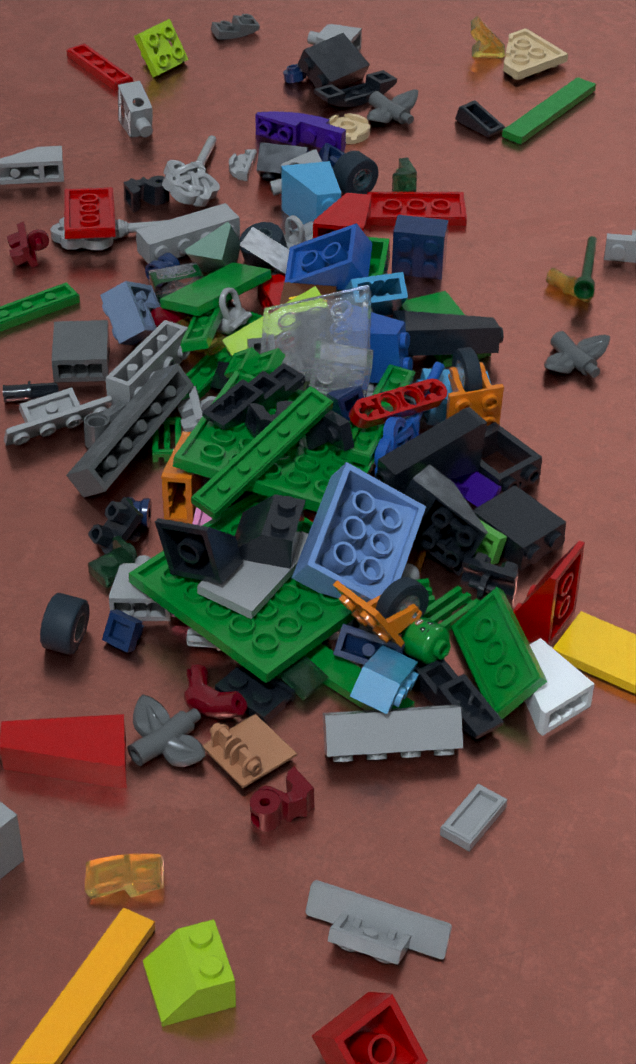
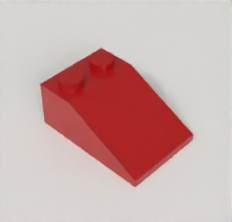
M579 540L543 576L537 585L533 584L530 587L524 602L518 603L515 606L514 614L529 642L533 643L541 638L550 646L574 614L585 542Z

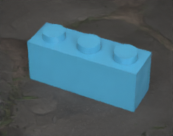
M382 645L362 667L350 697L385 714L393 706L399 708L403 699L405 700L409 691L411 692L419 676L418 673L414 672L418 662Z

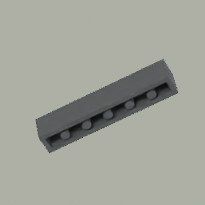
M178 363L157 370L68 472L66 476L83 498L105 492L194 386Z

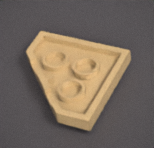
M525 28L509 34L503 71L512 76V78L521 80L532 74L540 73L543 70L557 67L567 62L568 53Z

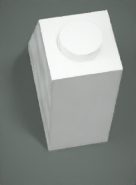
M540 638L531 643L530 646L548 682L527 698L525 703L537 731L543 736L591 706L594 683Z

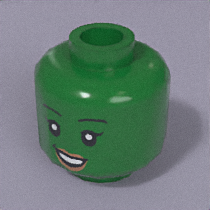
M428 618L415 620L403 630L401 635L402 640L405 642L404 652L425 665L438 659H444L451 648L448 630Z

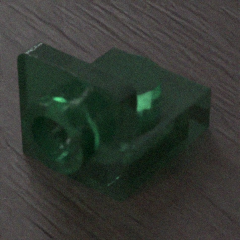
M408 157L400 158L399 168L392 175V192H416L417 171Z
M119 535L112 538L113 551L88 563L89 573L106 589L113 585L119 566L123 563H135L137 558L133 545L126 543Z

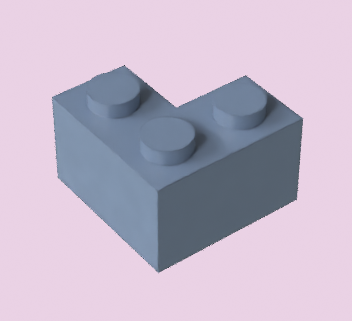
M125 281L100 295L103 302V311L110 319L113 327V336L119 344L134 345L147 338L157 328L150 311L160 307L152 285Z

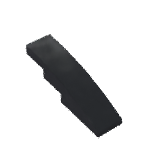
M282 363L270 374L262 371L249 383L242 379L202 412V416L223 430L245 423L249 403L262 405L268 411L277 405V402L285 400L305 384V375Z
M403 650V655L418 662L414 672L418 673L419 676L414 686L434 706H460L462 729L478 739L503 725L504 721L465 674L458 676L445 659H438L425 665L408 656Z

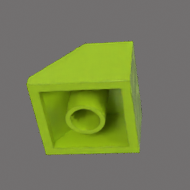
M214 919L178 928L143 960V966L162 1027L236 1007L235 978Z

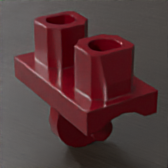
M24 221L17 224L18 232L7 236L9 246L11 247L9 253L16 266L29 262L33 268L39 265L36 251L47 248L49 237L45 231L39 229L27 234Z

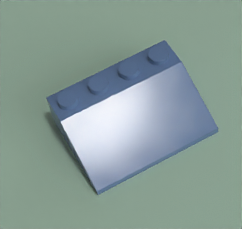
M346 462L330 477L292 579L318 593L336 598L341 596L333 586L338 580L365 602L376 598L391 583L402 577L426 506Z

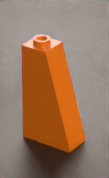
M183 431L161 476L163 513L166 520L192 524L196 506L191 503V497L201 488L204 476L188 473L173 467L175 454L191 433Z

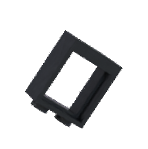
M496 422L486 426L478 472L501 486L499 494L515 485L522 489L539 480L542 456ZM498 451L515 465L499 473L482 459Z

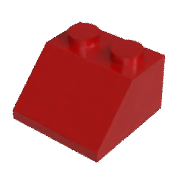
M366 993L312 1035L326 1064H426L428 1062L396 999L390 993Z

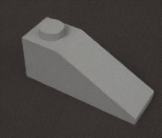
M62 146L36 147L0 159V185L64 181Z

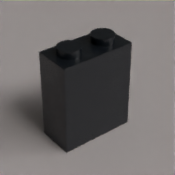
M344 33L304 49L298 61V66L316 88L332 84L338 89H342L362 80L370 66Z
M516 485L473 510L479 520L507 536L501 556L507 561L517 564L519 570L537 563L542 557L553 550H558L564 544L566 521Z

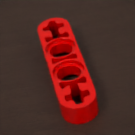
M427 379L361 398L351 408L349 418L355 426L364 429L383 424L389 417L403 418L440 406L447 396V388L437 379ZM404 395L413 397L416 405L409 404L405 400ZM381 402L389 403L393 407V411L385 410Z

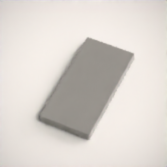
M303 531L301 533L291 569L242 560L243 563L222 584L202 580L198 584L197 594L252 619L293 575L308 534Z

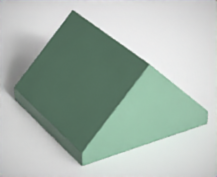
M226 222L185 249L194 265L198 264L202 272L213 273L232 262L237 263L241 242L230 223Z

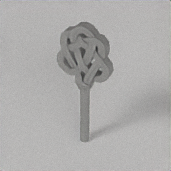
M211 135L208 137L196 161L186 165L179 160H169L163 172L165 177L162 186L178 202L205 207L210 199L216 197L220 185L212 176L205 173L206 169L204 167L217 142L215 136Z
M63 217L59 223L51 227L50 233L51 239L54 242L60 243L65 249L103 250L109 248L113 244L114 239L122 238V236L124 237L129 233H136L137 229L167 220L128 223L118 219L115 220L116 237L65 239Z

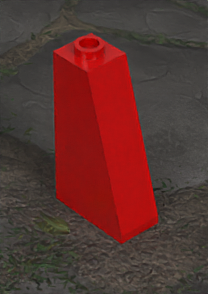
M124 714L1 721L0 756L4 770L119 789L127 788Z

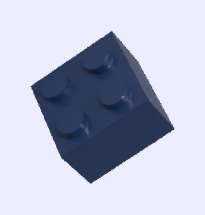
M398 215L393 231L392 273L403 272L404 276L442 280L446 264L449 220Z

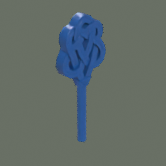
M435 362L427 379L439 380L445 368L444 364ZM424 411L410 415L407 418L389 417L383 427V437L380 439L375 451V475L379 458L419 435V421Z

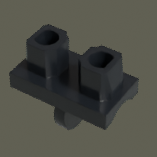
M123 497L121 502L111 501L105 509V516L108 518L103 526L99 524L93 525L88 532V536L93 543L98 545L107 557L113 559L128 539L137 542L141 537L140 532L136 528L144 516L134 507L133 501L127 497Z
M479 552L473 558L467 556L462 562L463 574L461 585L476 589L478 600H482L496 587L504 591L507 599H514L518 580L517 564L506 561L502 563L501 567L493 565L488 555Z

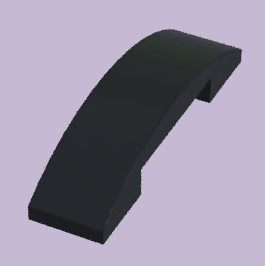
M381 70L367 74L366 81L363 84L341 90L330 84L315 88L314 94L332 105L353 107L369 102L370 95L375 91H379L382 94L386 93L397 83V78Z

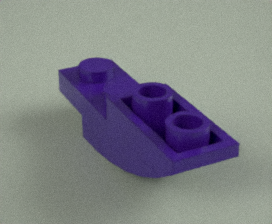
M269 111L257 112L255 114L256 135L297 146L302 142L322 148L325 143H329L342 152L345 151L346 129L330 125V119L294 112Z

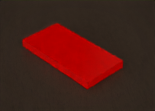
M112 187L64 190L65 239L116 237L114 193Z
M367 192L368 195H372L371 226H395L398 215L449 220L448 226H467L464 192Z

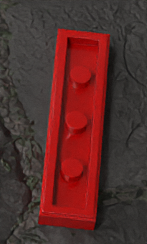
M85 43L66 50L68 58L114 91L118 90V85L133 82V77Z

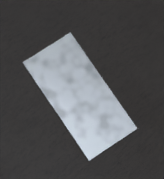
M252 227L240 243V246L286 274L289 249Z

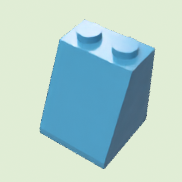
M330 161L281 166L282 211L289 216H297L303 224L310 221L313 222L341 198V190Z

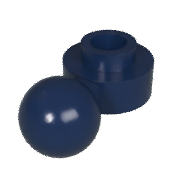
M298 64L289 65L283 71L286 83L299 82L306 79L307 76Z

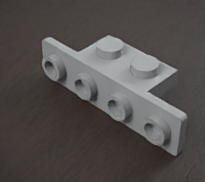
M71 387L21 403L19 410L25 423L5 430V445H21L35 436H48L57 429L66 426L68 428L76 427L84 421L86 415L105 411L112 405L113 400L111 396H106L80 405Z
M314 880L310 886L306 914L332 923L328 942L339 945L343 950L358 951L373 956L379 962L397 965L408 949L438 959H444L446 956L452 931L450 923L318 880Z

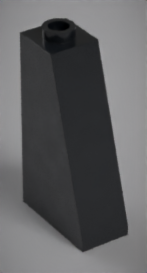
M393 310V319L404 321L406 332L410 335L409 356L453 355L455 350L466 347L472 348L476 354L499 353V343L503 342V328L499 326L494 317Z
M470 407L465 408L379 458L375 478L404 494L412 478L429 464L450 480L479 471L487 422Z

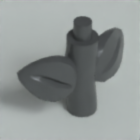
M413 89L397 95L392 101L379 91L373 92L369 97V104L375 109L368 113L367 120L390 123L393 119L400 124H411L414 121V117L410 115V110L417 101L418 90Z
M559 331L553 335L550 341L551 346L558 353L548 357L544 362V367L561 373H571L575 368L583 375H590L595 378L600 374L596 360L605 353L610 342V336L598 335L589 337L576 345L564 331Z
M142 694L133 712L134 728L142 738L127 747L131 759L137 765L142 766L163 754L171 765L177 767L189 766L202 760L205 757L203 745L196 738L188 735L194 730V723L201 719L199 711L195 708L187 713L179 711L170 718V715L161 703L150 696Z

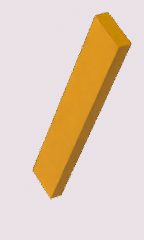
M123 907L10 1064H61L155 931V921Z

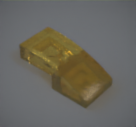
M124 854L86 862L85 892L91 899L124 889L130 897L164 888V858L161 854Z

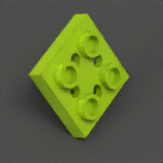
M170 19L134 36L141 51V56L145 60L152 77L158 76L189 60Z

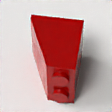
M344 194L313 221V239L356 223L365 235L370 237L372 195Z

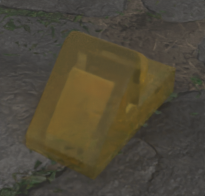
M478 16L471 20L470 33L477 41L472 46V56L503 58L506 55L505 44Z

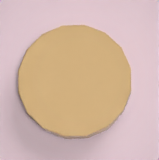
M347 113L344 117L334 115L329 118L330 125L346 129V144L363 142L370 135L368 120L360 115Z

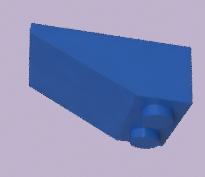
M356 223L291 246L285 282L337 286V290H344L351 279L369 277L372 242Z

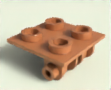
M256 714L230 729L226 724L215 723L210 728L211 740L203 744L205 751L242 788H245L297 756V753Z

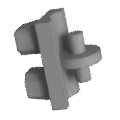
M195 386L188 392L189 398L180 401L177 405L179 413L183 418L181 423L185 432H192L203 417L202 412L216 398L208 396L203 401H200Z

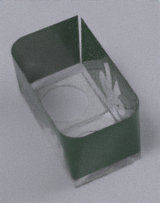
M197 262L149 271V283L152 285L160 307L161 298L204 277ZM193 277V279L187 283H181L178 281L181 279ZM168 282L164 287H156L160 283Z

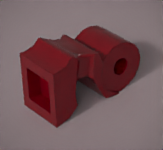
M295 766L288 771L286 776L287 793L266 785L259 788L250 799L251 823L257 830L270 832L279 827L282 819L291 822L299 816L307 817L308 812L315 808L314 787Z

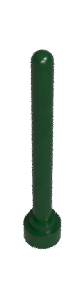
M594 236L589 237L587 240L581 277L576 279L574 284V294L580 299H589L595 291V282L591 278L597 246V238Z

